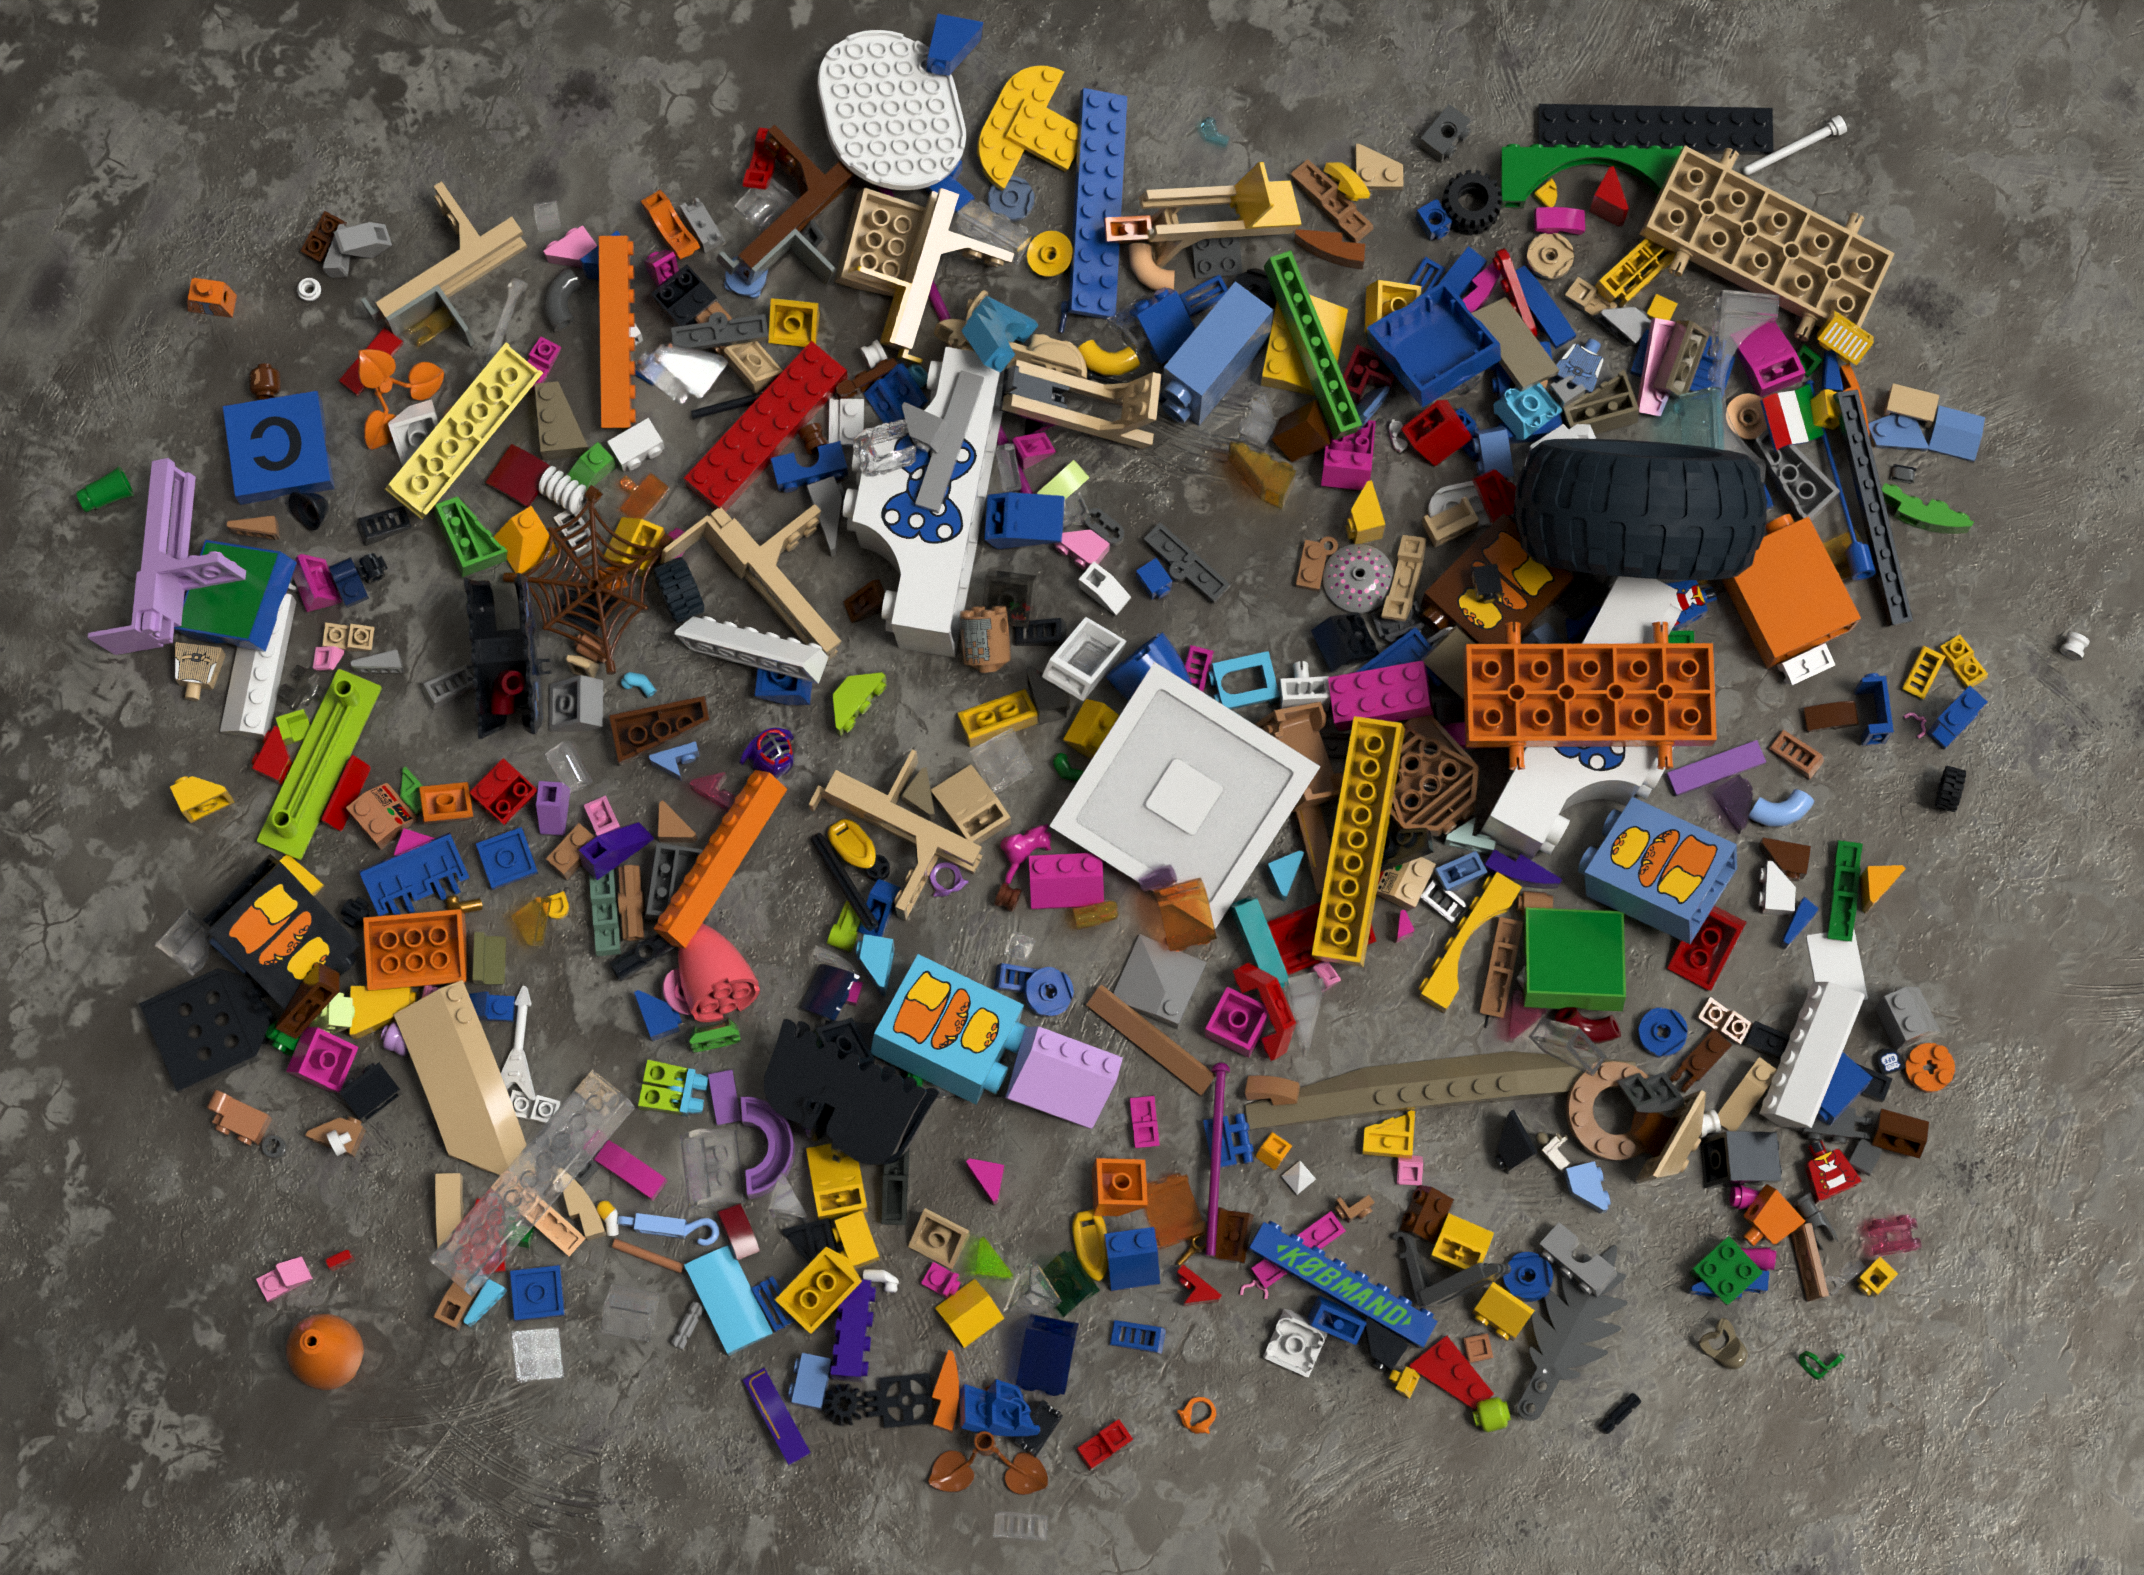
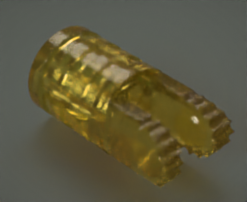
M442 306L440 310L435 311L434 314L429 315L427 318L425 317L407 330L412 334L419 331L423 326H428L431 332L420 337L416 342L420 347L455 323L444 306Z
M1108 901L1073 908L1077 930L1116 920L1118 918L1116 902Z

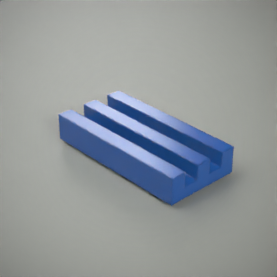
M1427 257L1423 259L1408 283L1414 285L1426 265H1430L1431 267L1419 284L1421 291L1434 270L1437 269L1438 272L1425 292L1437 285L1446 269Z
M1218 275L1180 294L1179 297L1189 317H1192L1216 305L1228 291V288L1222 277ZM1219 283L1220 286H1218V287H1216V288H1214V289H1212V290H1210V291H1208V292L1202 294L1201 296H1199V297H1197V298H1195V299H1193V300L1187 302L1186 299H1188V298H1190V297H1192V296L1198 294L1199 292H1201V291H1203V290H1205V289H1207V288H1209V287H1211V286H1213V285ZM1223 291L1222 294H1220V295H1218V296H1216V297H1214V298H1212V299H1210V300H1208V301H1206V302H1204V303H1202V304H1200V305H1198V306H1196V307H1194V308L1191 309L1192 306H1194V305H1196V304H1198V303H1200V302H1202V301H1204V300H1206V299H1208V298H1210V297H1212V296L1218 294L1219 292Z
M772 1276L751 1289L775 1332H778L796 1320L790 1314V1318L788 1320L785 1319L767 1287L772 1284L778 1296L782 1293ZM763 1289L782 1322L781 1324L777 1325L759 1293L760 1290Z

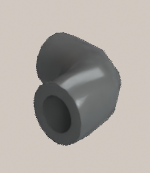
M570 268L562 271L551 282L545 295V313L555 332L566 328L574 320L568 308V300L575 291L581 288V285Z

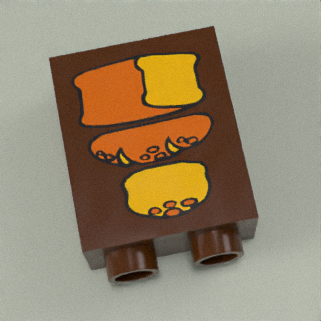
M1503 513L1424 592L1421 606L1425 610L1421 613V618L1435 633L1456 625L1476 644H1506L1505 623L1513 622V625H1515V622L1521 623L1522 639L1570 590L1574 576L1565 569L1534 562L1521 548L1520 534L1517 532L1516 524ZM1497 564L1503 589L1501 598H1498L1493 603L1477 602L1471 577L1473 568Z

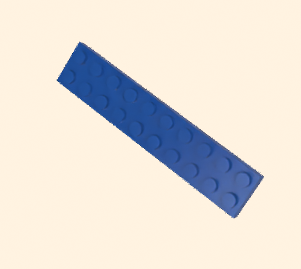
M1083 88L1080 91L1072 233L1073 256L1070 269L1068 313L1113 320L1116 318L1120 243L1106 242L1104 218L1121 217L1127 96Z

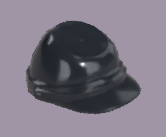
M292 492L289 496L291 513L307 529L318 530L324 525L329 516L330 506L323 496L316 493Z

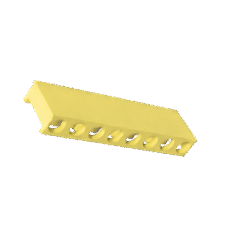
M506 342L391 480L385 490L422 520L543 372L533 367L510 348Z

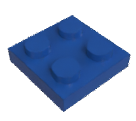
M522 827L476 843L492 890L539 874Z
M560 1265L510 1271L515 1322L565 1316Z

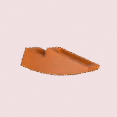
M951 1350L947 1352L932 1400L940 1402L933 1426L953 1433L958 1415L960 1385L955 1356Z

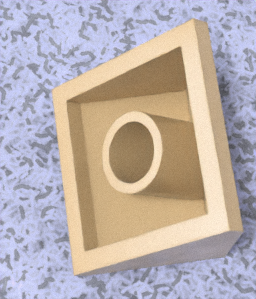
M757 341L734 344L725 347L723 350L728 365L754 394L765 389L783 372Z
M925 1208L908 1247L953 1269L970 1237V1232Z

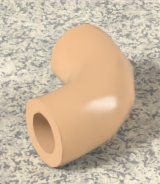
M1145 243L1130 244L1128 250L1130 267L1137 279L1154 291L1164 287L1174 290L1175 270L1162 269L1155 264L1152 258L1151 245Z

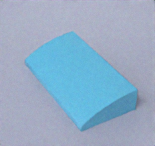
M730 1245L684 1264L728 1356L773 1334L738 1260L734 1259Z

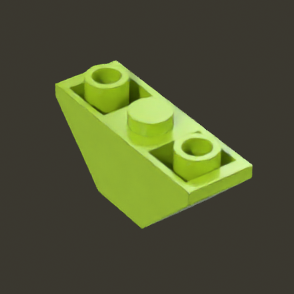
M872 673L848 676L833 693L837 734L841 736L845 731L847 733L851 731L856 724L855 719L860 713L865 714L870 708L872 698L875 695L880 696L887 686L885 684L887 682L885 674Z

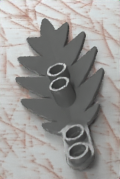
M1613 1245L1602 1255V1258L1613 1267L1616 1261L1617 1246ZM1585 1254L1583 1263L1590 1261L1592 1258ZM1616 1272L1617 1276L1596 1297L1592 1293L1590 1295L1586 1294L1578 1286L1580 1283L1573 1277L1568 1279L1561 1273L1563 1291L1568 1306L1551 1290L1545 1297L1547 1310L1554 1329L1535 1311L1533 1312L1532 1323L1541 1353L1533 1347L1529 1348L1531 1358L1537 1369L1518 1404V1412L1523 1419L1534 1421L1541 1416L1559 1380H1570L1580 1376L1579 1372L1567 1368L1588 1364L1608 1354L1607 1350L1583 1345L1582 1343L1600 1340L1621 1330V1326L1593 1319L1609 1315L1627 1305L1626 1300L1603 1295L1620 1284L1625 1279V1274ZM1538 1382H1546V1390H1539L1537 1387ZM1527 1404H1534L1535 1411L1533 1413L1526 1411Z

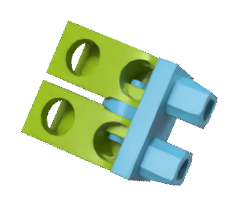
M647 1060L643 1079L644 1084H642L638 1103L639 1110L665 1112L688 1117L689 1113L702 1114L704 1100L692 1098L693 1089L706 1091L709 1078L696 1074L695 1069Z

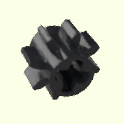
M375 553L363 556L359 560L360 566L356 567L361 579H367L369 583L383 579L385 577L384 571L388 569L383 557L379 556L377 558Z
M357 897L355 901L348 899L341 910V915L345 916L343 919L344 923L352 928H355L357 924L361 927L364 926L363 918L370 917L371 910L367 909L369 907L368 902L360 897Z

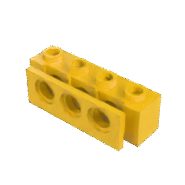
M1645 238L1603 276L1595 287L1598 288V293L1609 303L1619 297L1622 301L1618 305L1622 308L1673 261L1676 253ZM1664 251H1665L1666 253L1669 252V253H1668L1665 257H1663L1659 262L1657 261L1658 257H1659ZM1648 266L1652 267L1643 277L1640 276L1644 269ZM1631 281L1633 283L1636 282L1631 288L1624 292V288Z

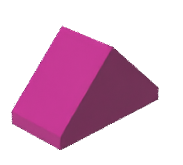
M1045 432L1012 439V449L1023 470L1056 453Z
M968 1159L966 1166L992 1204H997L1005 1169L1004 1165Z

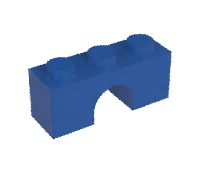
M841 441L818 446L819 460L814 466L808 468L802 467L797 463L794 452L771 458L779 492H793L800 486L809 485L832 476L837 481L848 475Z

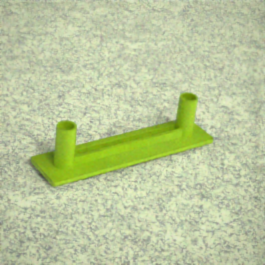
M337 670L257 838L259 844L298 860L303 858L382 690L380 685L344 670Z

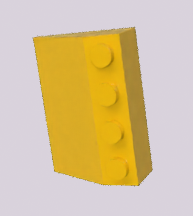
M1310 295L1338 364L1348 309ZM1277 301L1261 386L1316 396Z

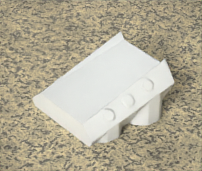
M1284 1309L1263 1357L1300 1375L1309 1377L1328 1333L1311 1326L1308 1318L1292 1310Z

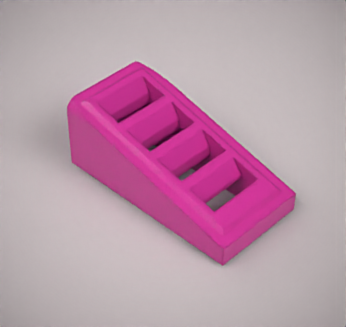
M1190 645L1185 668L1188 674L1191 672L1202 675L1201 680L1191 677L1190 680L1191 683L1199 684V690L1204 692L1215 651ZM1194 654L1206 656L1207 659L1203 661L1193 657ZM1191 664L1202 665L1204 670L1191 668Z

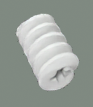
M550 466L540 480L539 492L547 496L548 499L554 500L556 504L562 505L564 509L569 510L572 514H578L587 502L585 499L586 486L583 484L578 486L577 480L571 481L569 475L563 477L564 473L562 471L556 472V467Z

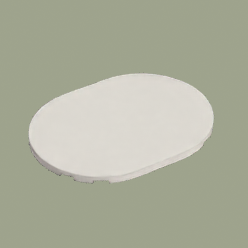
M869 30L849 35L845 40L832 46L826 53L817 77L819 102L827 136L833 151L841 162L854 174L884 188L915 190L940 182L958 165L966 142L965 123L952 75H937L926 72L930 48L918 40L915 42L903 37L904 34L885 30Z

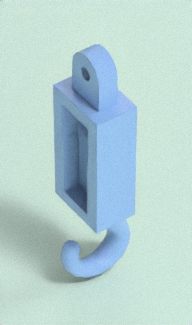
M636 1213V1218L618 1216V1225L634 1227L636 1233L685 1239L695 1229L707 1225L711 1228L712 1234L708 1239L699 1238L697 1240V1243L702 1246L714 1243L719 1236V1227L710 1218H701L687 1224L686 1219Z

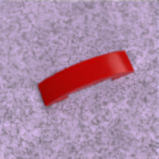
M759 127L755 149L749 169H746L743 187L766 190L770 185L777 160L770 158L764 151L763 143L769 130L768 128Z

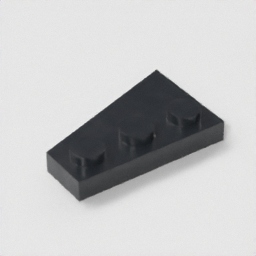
M1427 828L1400 829L1397 832H1387L1380 872L1434 853L1431 832Z

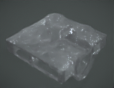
M772 178L766 190L750 188L734 205V209L761 232H764L798 199Z

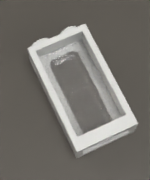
M1085 617L1050 658L1042 677L1084 701L1119 659L1127 641Z

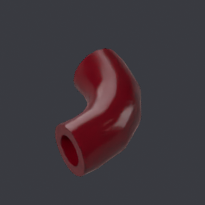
M504 670L497 675L491 690L490 712L492 714L505 715L515 712V695L520 693L525 685V680L521 673L516 670Z
M1576 1007L1562 1008L1555 1016L1557 1024L1569 1037L1584 1043L1600 1044L1621 1037L1618 1023L1612 1015L1601 1019H1588L1583 1017Z

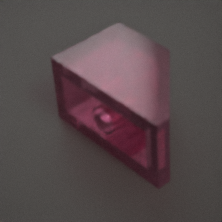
M1514 990L1512 993L1509 1043L1516 1041L1537 1024L1542 1015H1546L1547 1008L1524 1007V991Z

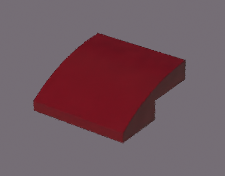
M511 444L485 483L489 487L507 495L512 501L528 508L538 495L540 480L550 465Z

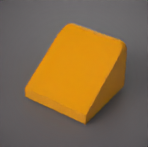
M1272 1132L1260 1147L1256 1158L1273 1170H1276L1292 1145Z

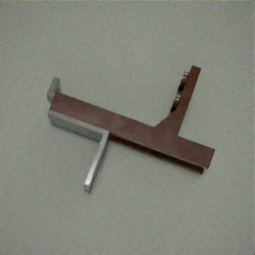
M774 124L768 130L763 143L764 151L770 158H775L781 164V168L786 174L792 175L796 179L800 198L747 246L734 262L723 251L718 253L716 260L730 275L736 271L751 285L790 249L827 285L832 278L835 267L800 232L811 220H814L850 187L859 176L849 170L841 160L824 174Z

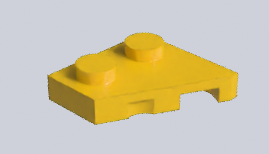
M1411 1110L1406 1115L1394 1119L1392 1117L1384 1120L1381 1124L1365 1127L1362 1154L1412 1159L1415 1111Z

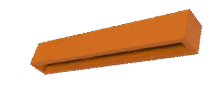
M599 236L601 428H631L632 423H636V409H632V399H636V386L631 385V375L636 373L635 361H631V351H635V337H631V327H635V314L630 313V303L635 302L634 289H630V279H634V265H630V256L634 255V242L630 241L629 236Z
M755 770L749 776L746 785L741 793L736 796L734 804L722 818L721 824L710 837L709 843L703 852L697 857L696 863L685 876L684 882L677 893L672 896L670 904L658 918L654 930L672 946L687 947L689 941L700 928L787 791V788L770 772Z

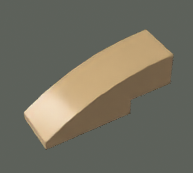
M558 1168L557 1172L570 1218L572 1220L581 1219L585 1237L588 1241L606 1236L603 1222L589 1196L563 1168Z
M461 1173L435 1174L438 1252H462L464 1202L462 1201L463 1176Z

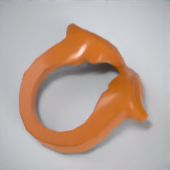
M1205 1397L1192 1398L1183 1410L1177 1411L1182 1424L1195 1434H1209V1427L1217 1416L1214 1404ZM1197 1402L1206 1403L1211 1409L1210 1417L1201 1423H1197L1195 1426H1191L1192 1406Z

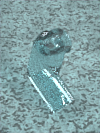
M1206 117L1201 123L1205 139L1208 142L1226 148L1230 137L1218 133L1216 120L1213 117Z

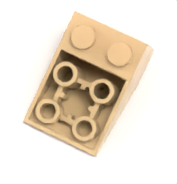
M972 765L967 766L931 789L932 794L960 836L977 845L1011 824V817Z

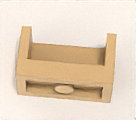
M1893 383L1888 393L1883 417L1888 416L1891 412L1926 421L1925 427L1930 428L1934 421L1939 395Z
M1466 496L1461 498L1460 504L1431 518L1426 515L1422 520V525L1434 547H1438L1477 528L1479 519Z

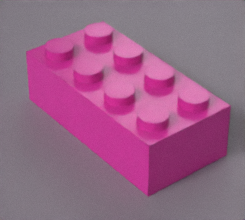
M1424 661L1328 677L1334 724L1338 731L1352 729L1354 716L1395 722L1434 715L1428 672Z

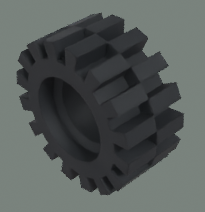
M1951 766L1945 767L1938 786L1935 808L1951 812L1957 810L1964 789L1966 770Z

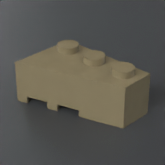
M559 382L534 384L540 452L543 460L582 456L589 448Z

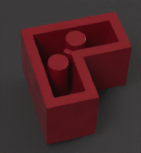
M1358 344L1343 374L1353 402L1359 404L1367 384L1378 388L1388 386L1391 390L1396 376L1374 351Z

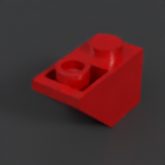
M274 725L272 731L269 730L263 739L264 746L261 752L255 754L252 760V769L257 775L282 786L293 763L287 745L282 739L279 727Z

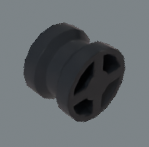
M876 855L874 865L871 868H865L868 878L874 882H877L878 879L884 881L890 874L889 862L882 855Z

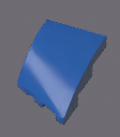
M996 1379L987 1391L966 1384L960 1389L962 1429L978 1433L986 1431L992 1435L1013 1437L1038 1435L1040 1432L1039 1425H1034L1029 1416L1031 1410L1024 1401L1018 1386Z

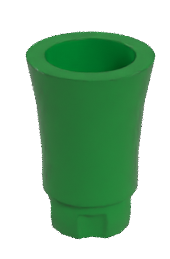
M120 466L100 479L86 485V488L76 493L85 512L134 496L130 482Z

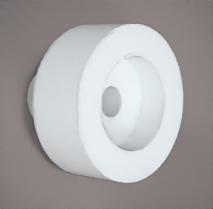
M333 1130L326 1134L337 1156L347 1152L344 1144L352 1141L348 1132L339 1136L337 1131Z

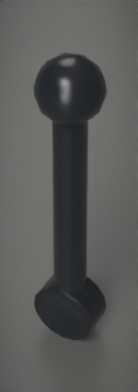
M1087 371L1088 380L1097 379L1111 384L1124 383L1096 375L1093 371Z

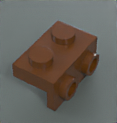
M1419 1185L1412 1195L1408 1211L1402 1218L1400 1230L1412 1233L1429 1244H1435L1454 1199L1433 1187Z
M1218 1207L1216 1254L1212 1258L1219 1261L1245 1263L1254 1215L1245 1212L1228 1211Z

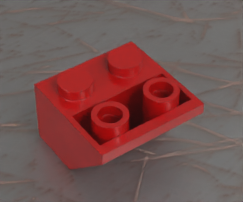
M1437 400L1401 428L1413 447L1434 466H1438L1473 438L1448 400Z
M503 758L469 793L480 807L505 826L538 792V789Z

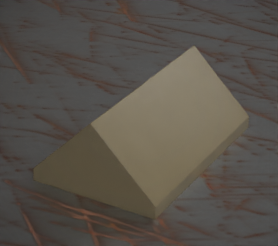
M1676 321L1652 388L1686 401L1710 333L1693 321Z

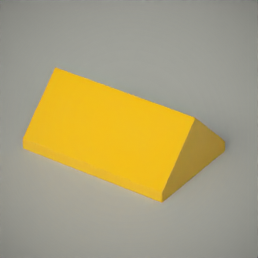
M1026 689L957 713L970 748L1038 724L1037 711Z
M825 1247L783 1290L775 1301L812 1334L862 1280L847 1257Z

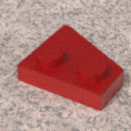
M1492 469L1472 479L1490 523H1494L1503 513L1507 516L1514 513L1516 486L1505 480L1501 473L1496 469Z

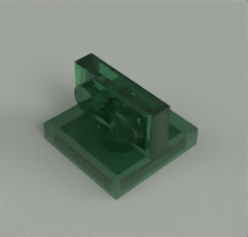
M1063 1251L1058 1254L1034 1277L1063 1318L1100 1291L1072 1251L1068 1253Z

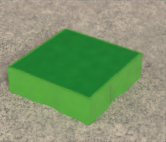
M1526 907L1523 919V953L1526 960L1524 1007L1553 1009L1576 1007L1586 1010L1623 1011L1626 999L1624 913L1620 911Z

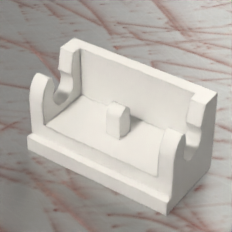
M1826 643L1776 666L1780 672L1783 671L1786 677L1784 682L1794 685L1835 666V663Z

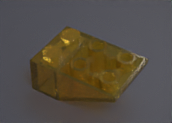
M1231 441L1228 452V460L1260 500L1283 509L1295 482L1296 470L1293 469V466L1283 461L1280 463L1272 460L1270 455L1264 452L1256 453L1242 442L1234 443Z

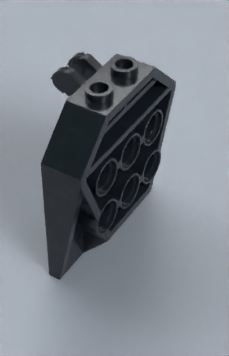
M217 968L139 1003L178 1093L261 1060L269 1041L266 1038V1031L272 1024L271 1021L275 1018L270 1007L267 1006L265 1001H262V998H265L262 988L259 985H255L251 979ZM213 994L220 995V999L216 1004H209V998ZM187 1006H192V1013L187 1017H183L181 1014L182 1010ZM222 1016H229L227 1025H218V1021ZM196 1028H201V1036L196 1039L191 1038L192 1031ZM239 1038V1043L235 1048H228L230 1039ZM211 1050V1057L205 1061L201 1060L202 1052Z

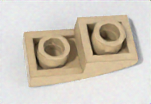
M325 622L322 647L335 646L346 651H371L374 627L357 624L347 626Z

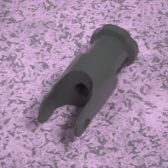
M1810 1192L1792 1204L1797 1206L1805 1220L1804 1224L1812 1223L1816 1244L1820 1249L1824 1250L1815 1235V1229L1818 1226L1825 1225L1828 1227L1837 1242L1838 1237L1824 1212L1817 1208L1812 1199L1813 1194Z

